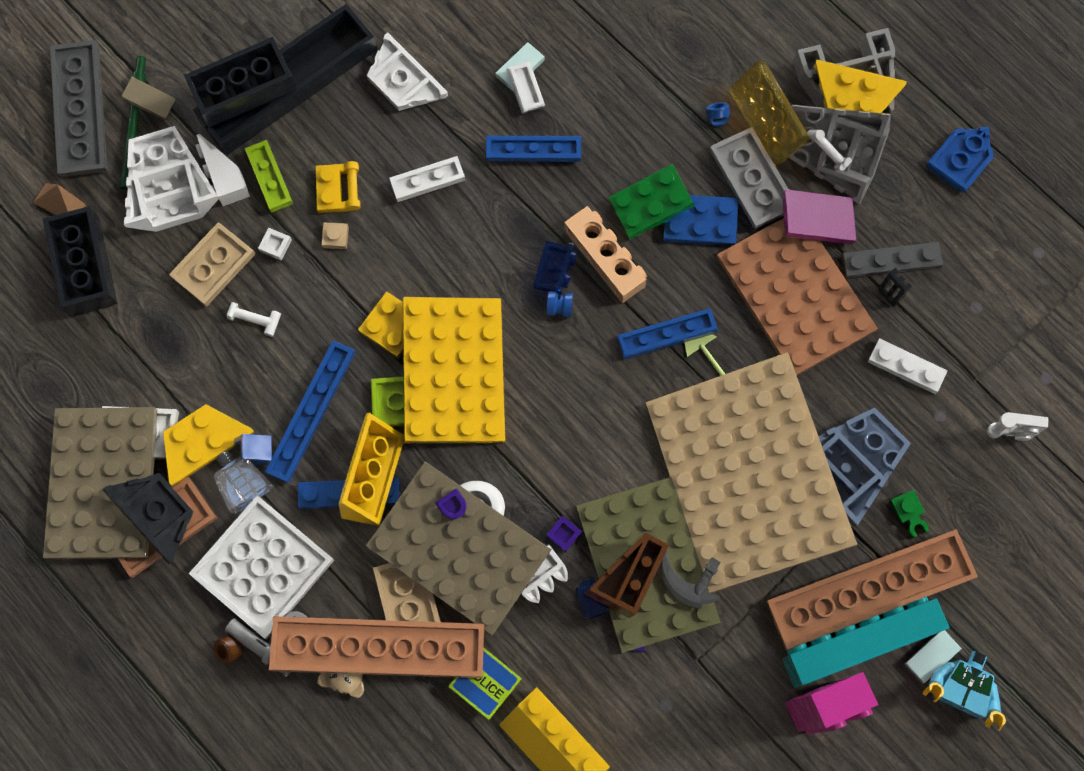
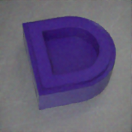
M457 488L435 503L442 514L449 519L461 518L467 509L466 501Z

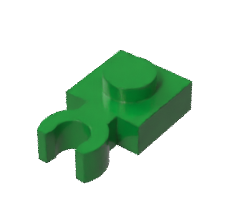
M914 490L889 501L899 523L902 524L907 521V532L911 538L917 536L914 530L915 526L921 527L923 533L929 531L928 524L919 517L925 511Z

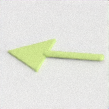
M708 335L685 342L687 357L701 349L720 376L725 375L724 371L705 347L706 344L717 338L716 336Z

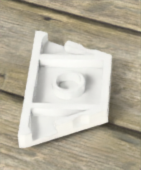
M387 32L383 38V45L375 56V63L367 74L368 80L399 111L446 98L448 92Z

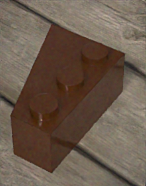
M645 533L597 579L584 595L627 618L635 616L669 544Z

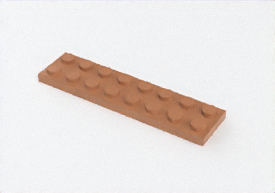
M956 529L770 599L766 603L785 650H789L900 606L907 605L918 599L970 581L978 576Z
M273 616L269 671L482 678L484 624Z

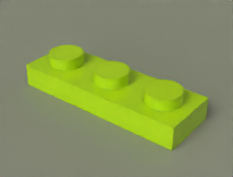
M265 140L245 148L271 213L292 205V199L268 141Z

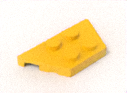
M816 60L814 64L815 71L817 70L820 80L819 87L824 96L825 108L882 113L898 93L902 91L907 82L821 60Z
M205 404L163 431L168 477L171 487L236 446L235 438L241 434H254L252 428Z

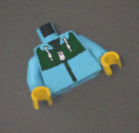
M972 651L968 663L962 660H957L953 663L947 662L933 672L929 686L923 691L924 696L931 692L933 694L932 697L935 698L933 702L940 700L978 719L986 718L988 715L985 726L990 728L992 723L995 722L998 726V731L1002 729L1006 719L1001 713L997 685L994 683V675L982 670L987 656Z

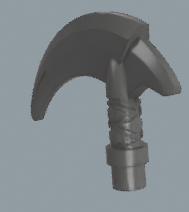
M666 551L661 561V573L666 587L675 598L695 608H702L701 604L712 603L720 599L719 595L709 594L706 587L711 581L712 576L717 573L720 561L712 557L704 567L705 570L699 582L691 584L681 579L674 572L668 559V552Z

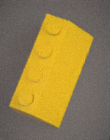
M537 687L499 725L540 771H607L610 768Z

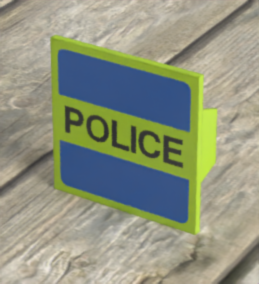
M483 647L482 678L455 677L448 687L489 720L522 678Z

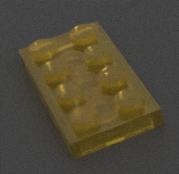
M758 60L728 89L749 126L753 127L775 167L780 166L810 139L765 60Z

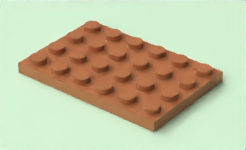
M784 218L717 254L716 258L777 354L789 353L797 376L878 330L821 241L786 237Z

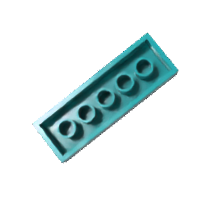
M926 596L907 604V610L900 606L882 614L884 619L880 620L879 615L858 623L860 626L858 629H856L855 625H851L835 632V638H831V635L828 634L811 641L812 646L809 648L804 643L788 650V656L782 658L793 687L803 686L949 629V624L937 598L929 601Z

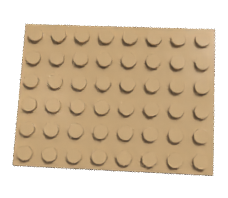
M788 352L646 402L702 571L704 572V567L712 557L721 562L717 568V573L712 576L708 584L710 593L857 546Z

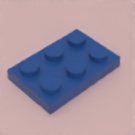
M690 195L695 206L664 222L663 242L733 246L736 244L738 198Z

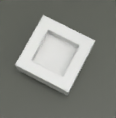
M268 228L258 249L261 253L282 261L292 239L288 235Z

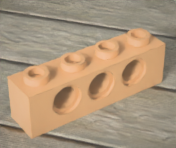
M587 206L564 222V231L623 304L645 288L647 275L641 266L638 265L636 267L632 262V256L625 247L621 248L613 231L611 229L607 230L603 226L600 215L596 211L592 212ZM595 232L598 234V237L591 239L586 234ZM604 250H609L613 253V255L610 257H605L601 254V252ZM623 268L628 273L626 275H618L615 271Z

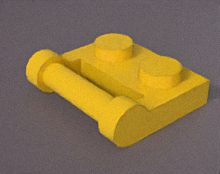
M349 161L345 164L316 166L318 213L347 212L360 209V200H358L357 172H359V164L357 162ZM341 174H347L348 200L342 202Z

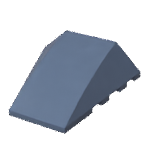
M876 408L870 409L818 436L849 523L856 527L911 444Z

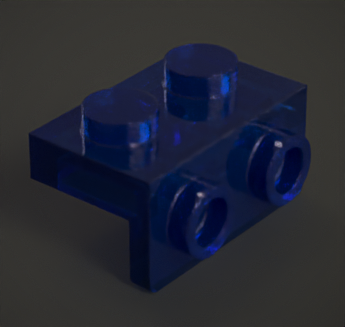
M546 241L533 288L546 292H557L558 295H562L563 288L568 289L571 274H568L570 266L575 265L577 252H574V243L569 242V245L565 246Z

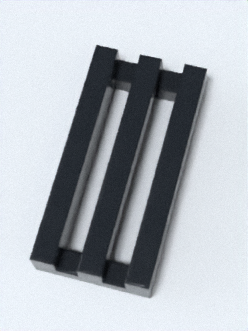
M897 268L888 273L878 288L894 307L903 300L912 287L910 283L903 284L905 280L903 275L899 278L896 276L899 272ZM893 281L895 284L888 292L886 288H888L891 282ZM898 289H900L895 298H893L892 296L897 292Z

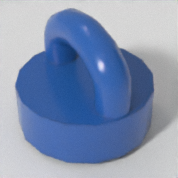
M718 102L707 106L706 114L711 126L720 127L729 121V104Z

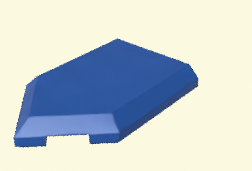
M989 127L965 130V128L955 129L927 162V167L959 192L965 193L994 158L989 140Z

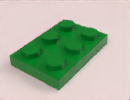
M673 164L609 197L630 240L695 206Z

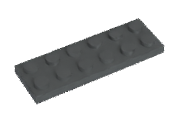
M97 40L50 46L57 174L61 178L106 172L108 170L99 43Z

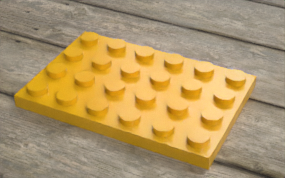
M403 297L404 443H504L505 417L501 299Z

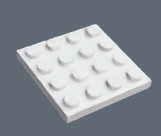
M257 495L189 574L267 640L272 634L273 616L285 617L290 613L333 563L334 559Z

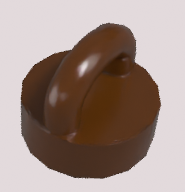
M225 636L215 642L214 652L222 663L229 664L242 655L243 647L234 637Z

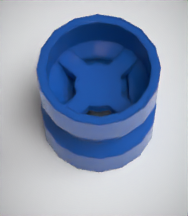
M549 291L546 315L555 316L556 314H561L563 317L571 318L573 293L558 295L557 292Z

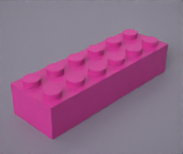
M862 672L830 682L785 702V705L797 731H806L808 735L810 733L834 731L846 726L847 721L859 720L873 714L871 708L877 706L878 703Z

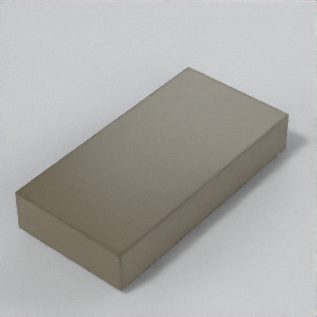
M131 77L121 96V99L164 121L176 100L134 77Z

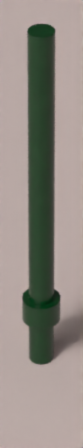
M137 56L135 72L132 73V77L145 83L146 57ZM130 104L119 186L123 190H128L126 186L129 174L127 167L129 139L136 138L140 108Z

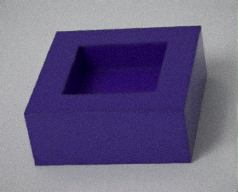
M562 516L546 537L567 552L582 534V531Z

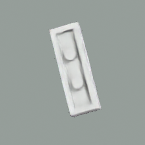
M458 156L390 177L397 202L465 181Z
M880 338L868 360V363L933 394L939 391L947 373V370Z

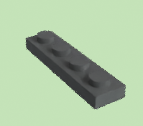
M939 242L846 252L841 256L845 279L888 274L894 268H897L898 273L935 269L943 266Z

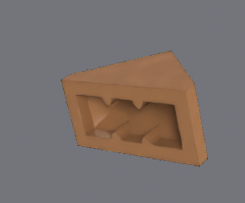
M49 183L44 185L33 202L36 206L53 215L87 207L85 203L58 184Z

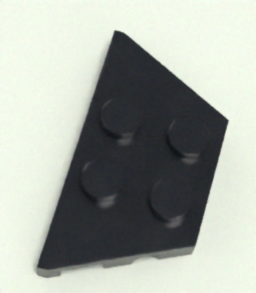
M160 473L142 479H133L125 483L105 486L102 491L162 558L170 564L174 560L178 546L182 541L194 511Z

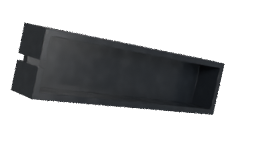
M346 3L280 49L297 90L210 128L198 107L193 109V112L203 128L213 138L225 156H227L376 52L375 38Z

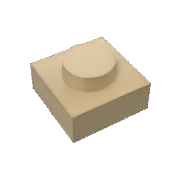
M324 223L322 247L326 249L347 250L348 224Z

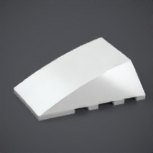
M175 126L129 139L127 161L129 174L126 180L128 192L127 198H125V208L127 209L126 217H124L125 227L157 232L203 218L219 197Z

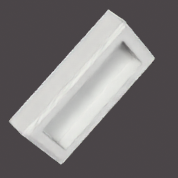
M530 61L508 67L507 73L521 113L524 114L543 108L545 103Z

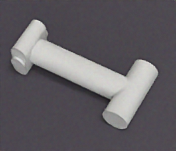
M809 130L807 132V138L814 140L836 163L834 165L835 170L843 171L852 162L851 158L843 157L824 137L825 133L823 130Z
M231 302L226 316L227 319L232 321L236 317L265 326L264 334L273 337L281 313L272 311L270 317L239 309L237 303Z

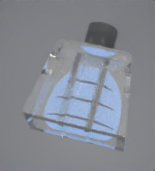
M224 451L216 457V461L222 469L213 476L227 508L234 515L245 509L257 495L262 497L274 488V485L249 460H242L241 456L234 460L229 451Z

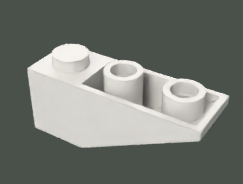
M201 134L196 135L199 144L195 145L200 158H204L206 162L203 165L207 179H212L213 185L211 186L222 205L225 206L250 197L238 166Z

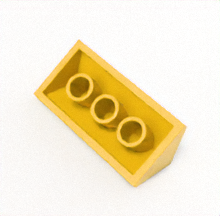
M366 413L338 504L342 519L378 526L380 525L404 442V435L371 413Z

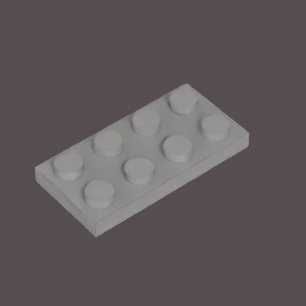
M753 127L710 146L709 151L736 198H738L754 230L784 216L782 193L785 189H789Z

